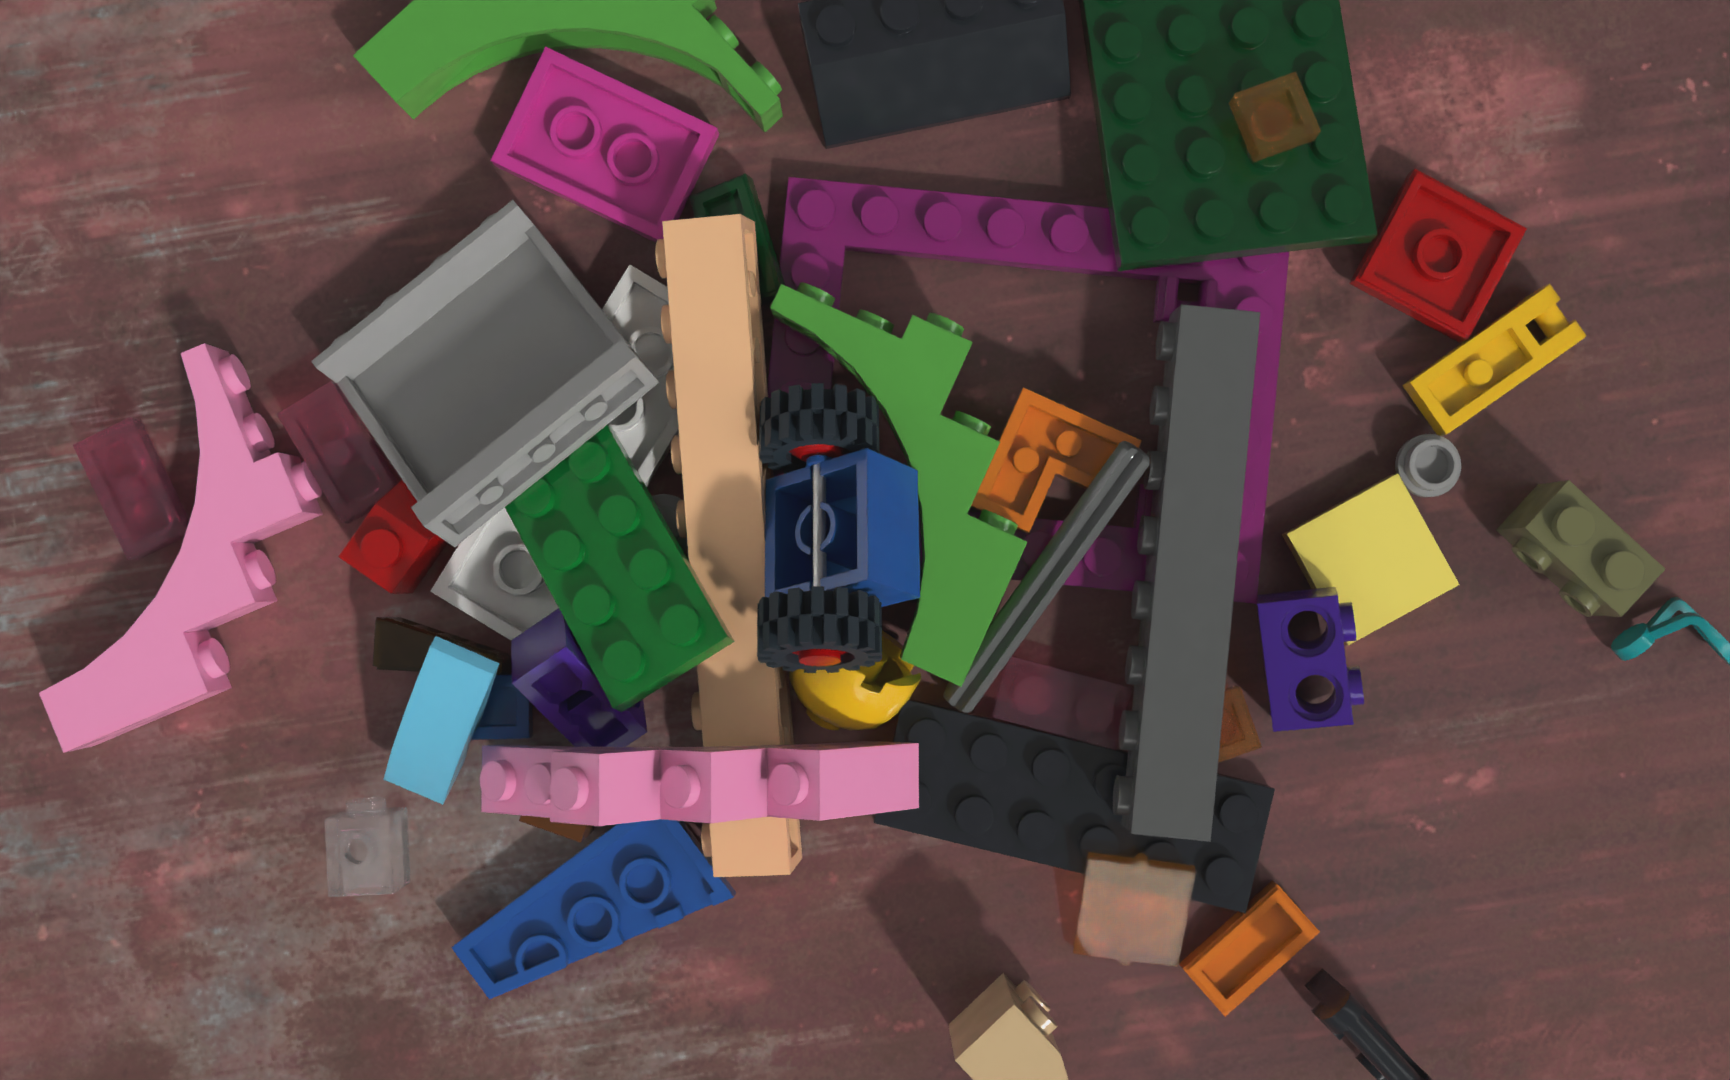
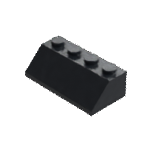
M810 0L798 3L801 32L826 149L1061 101L1071 97L1066 15L1063 0Z

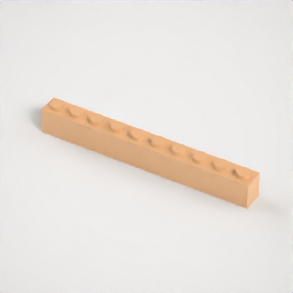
M742 214L662 221L664 239L657 240L655 255L660 277L662 279L667 278L669 304L663 305L661 309V329L665 342L672 344L674 370H669L666 375V394L671 409H677L679 435H674L671 441V459L674 471L677 474H682L684 500H679L676 507L677 529L681 538H687L689 562L735 641L695 666L697 667L699 692H694L692 696L691 715L695 730H702L703 747L794 745L789 673L783 670V666L777 668L768 667L766 663H760L757 657L758 603L762 597H765L766 480L773 478L774 472L768 468V463L763 464L759 455L760 406L764 397H768L755 221ZM761 817L702 824V850L705 857H712L713 877L790 875L802 859L799 819Z

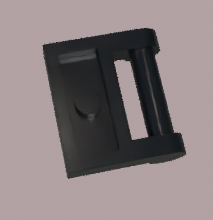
M1323 968L1304 985L1320 1002L1311 1010L1314 1015L1338 1040L1346 1036L1361 1053L1355 1058L1376 1080H1433L1368 1014L1363 1005Z

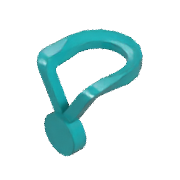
M1678 597L1670 598L1647 624L1640 623L1631 626L1618 635L1611 644V649L1622 661H1626L1645 652L1656 639L1692 625L1730 667V643L1707 620L1697 614L1684 600ZM1676 611H1681L1682 614L1671 618L1676 613Z

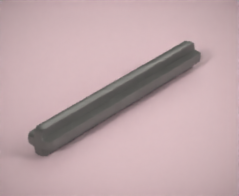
M1126 441L1119 443L990 624L962 687L951 682L946 686L943 697L952 706H955L964 713H969L978 704L1148 468L1149 457L1141 449Z

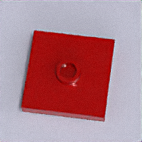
M1413 169L1407 174L1377 230V236L1370 243L1349 284L1449 338L1462 343L1469 339L1527 228L1425 173Z

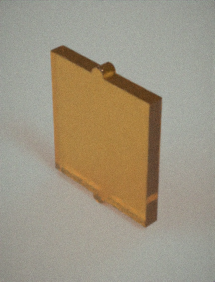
M1088 852L1073 943V954L1119 959L1120 964L1124 966L1134 961L1178 967L1196 874L1195 866L1148 860V857L1143 853H1139L1135 858Z

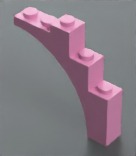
M204 343L181 353L195 400L200 456L194 507L180 552L156 597L123 637L84 669L39 693L63 753L93 747L231 689V684L226 675L230 671L228 656L220 642L215 638H211L208 630L277 602L272 589V585L276 583L273 566L263 551L256 550L254 543L323 515L317 498L322 496V489L316 473L306 461L301 462L298 456L279 452L271 455L269 449L274 448L275 445L272 432L265 419L259 413L253 412L245 392L251 387L248 374L237 356L234 354L230 355L228 351Z
M857 741L710 747L482 746V771L480 774V787L482 791L481 812L550 818V822L605 826L658 819L699 823H719L761 817L822 821L919 808V743Z

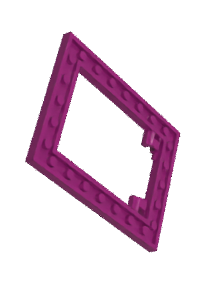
M788 177L780 269L785 285L794 290H797L800 282L817 287L835 298L832 307L840 310L845 250L1154 280L1157 281L1153 323L1169 322L1170 314L1181 304L1261 312L1233 602L1257 604L1289 252L1117 271L1108 208ZM1178 284L1199 285L1198 301L1177 300ZM775 318L767 387L768 397L771 398V393L778 389L789 393V386L799 384L804 390L811 389V383H824V389H832L835 359L819 344ZM784 468L776 471L773 470L774 477L783 475ZM1138 484L1134 528L1106 525L1063 585L1133 592L1135 581L1145 580L1147 555L1138 554L1137 540L1142 515L1151 516L1153 490L1144 489V484ZM919 510V556L921 571L923 558ZM968 512V515L978 519L980 513ZM1036 518L1029 533L1016 529L1014 536L1027 541V544L1011 580L1022 581L1064 521Z

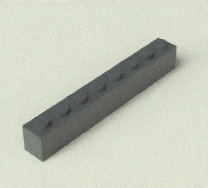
M1181 304L1170 314L1169 322L1161 321L1158 328L1156 360L1165 361L1163 386H1154L1152 392L1150 424L1159 425L1157 451L1149 450L1147 453L1150 462L1143 478L1144 489L1153 490L1151 516L1142 515L1137 540L1138 554L1147 555L1145 580L1135 581L1131 602L1132 619L1141 620L1138 646L1130 645L1128 648L1125 665L1126 684L1134 685L1132 711L1123 710L1119 728V747L1122 750H1128L1126 776H1116L1113 791L1114 815H1122L1121 824L1131 834L1211 842L1261 312Z

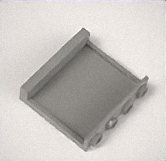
M514 200L510 201L497 213L488 216L477 229L448 252L438 256L421 274L401 290L388 296L376 310L351 330L337 337L331 346L311 361L319 371L337 383L417 500V503L411 509L422 525L454 547L660 383Z

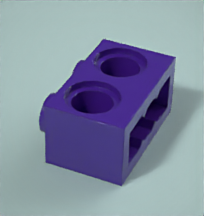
M1336 587L1258 595L1257 607L1273 732L1354 725L1352 705H1363L1364 695L1360 666L1347 667L1344 642L1357 641L1352 602L1339 603ZM1302 611H1314L1326 620V629L1315 640H1299L1288 629V624L1292 617ZM1311 675L1326 677L1334 685L1333 693L1324 702H1306L1296 692V688L1301 680Z
M559 608L511 640L512 684L574 747H626L647 733L643 699L623 712L612 708Z

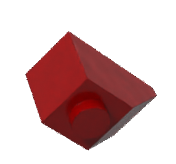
M401 480L375 503L338 557L390 594H412L448 542L422 525L411 509L417 503V500L404 481Z

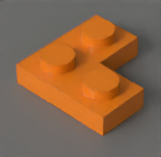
M1023 387L998 440L1000 444L970 508L979 512L982 509L993 512L1018 525L1017 529L1029 533L1055 476L1087 489L1119 443L1126 441L1139 448L1142 440Z

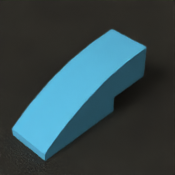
M435 636L400 723L388 760L384 780L442 805L444 804L465 762L471 739L484 714L499 666L498 662Z

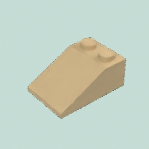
M1004 973L1001 974L949 1024L954 1059L973 1080H1068L1061 1053L1052 1034L1058 1026L1048 1014L1051 1009L1037 991L1025 980L1016 987Z

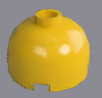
M882 630V659L880 662L875 661V665L870 667L860 666L859 670L853 671L841 668L836 673H827L826 670H816V673H804V669H797L793 672L789 671V680L800 702L807 708V715L816 724L829 730H838L840 728L862 730L877 728L894 717L910 699L921 680V673L911 674L914 665L900 658L903 646L895 638Z

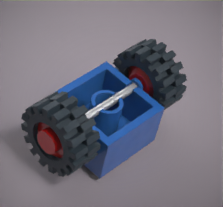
M811 383V389L806 390L800 384L789 386V393L778 389L771 393V398L764 397L760 406V460L763 464L768 463V468L774 471L784 468V474L766 480L765 597H762L758 603V661L766 663V666L771 668L783 666L785 671L793 672L797 669H804V673H816V670L836 673L841 668L853 671L859 670L860 666H873L875 661L880 662L882 659L881 607L920 598L918 470L879 453V404H876V399L873 396L865 397V391L856 388L848 393L847 386L835 384L832 389H824V383Z

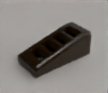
M401 617L376 618L373 666L377 667L376 670L420 672L429 647L435 636H438L498 662L499 666L496 675L512 673L511 655L507 652Z

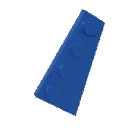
M658 819L615 824L451 948L486 996L492 999L566 968L568 964L597 952L602 953L623 944L624 941L681 920L686 915L710 905L714 906L734 898L736 892L725 877H713L712 859L704 856L702 845L684 821Z

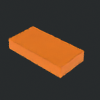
M1272 880L1248 902L1246 913L1237 911L1182 960L1179 965L1226 1017L1319 934L1320 931L1282 888Z

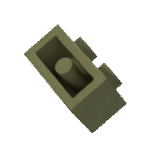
M1570 480L1538 484L1496 529L1513 545L1512 551L1521 562L1532 570L1543 573L1560 589L1559 595L1574 610L1587 617H1622L1665 571V568Z

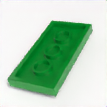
M608 424L505 507L613 709L620 712L625 711L735 642L615 431Z

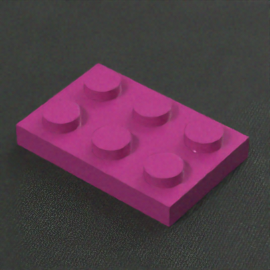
M545 46L490 161L496 167L649 240L657 242L658 239H664L662 221L679 220L719 137V131L717 127Z

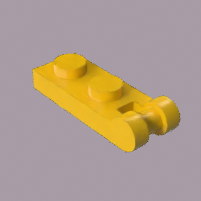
M1550 283L1528 295L1515 307L1402 385L1437 435H1447L1586 337V333L1576 319L1569 322L1556 303L1561 298ZM1533 319L1546 336L1539 344L1526 327V324Z

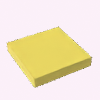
M1398 473L1380 480L1282 534L1311 589L1336 587L1339 603L1352 602L1357 641L1460 585ZM1356 641L1344 642V645H1350Z

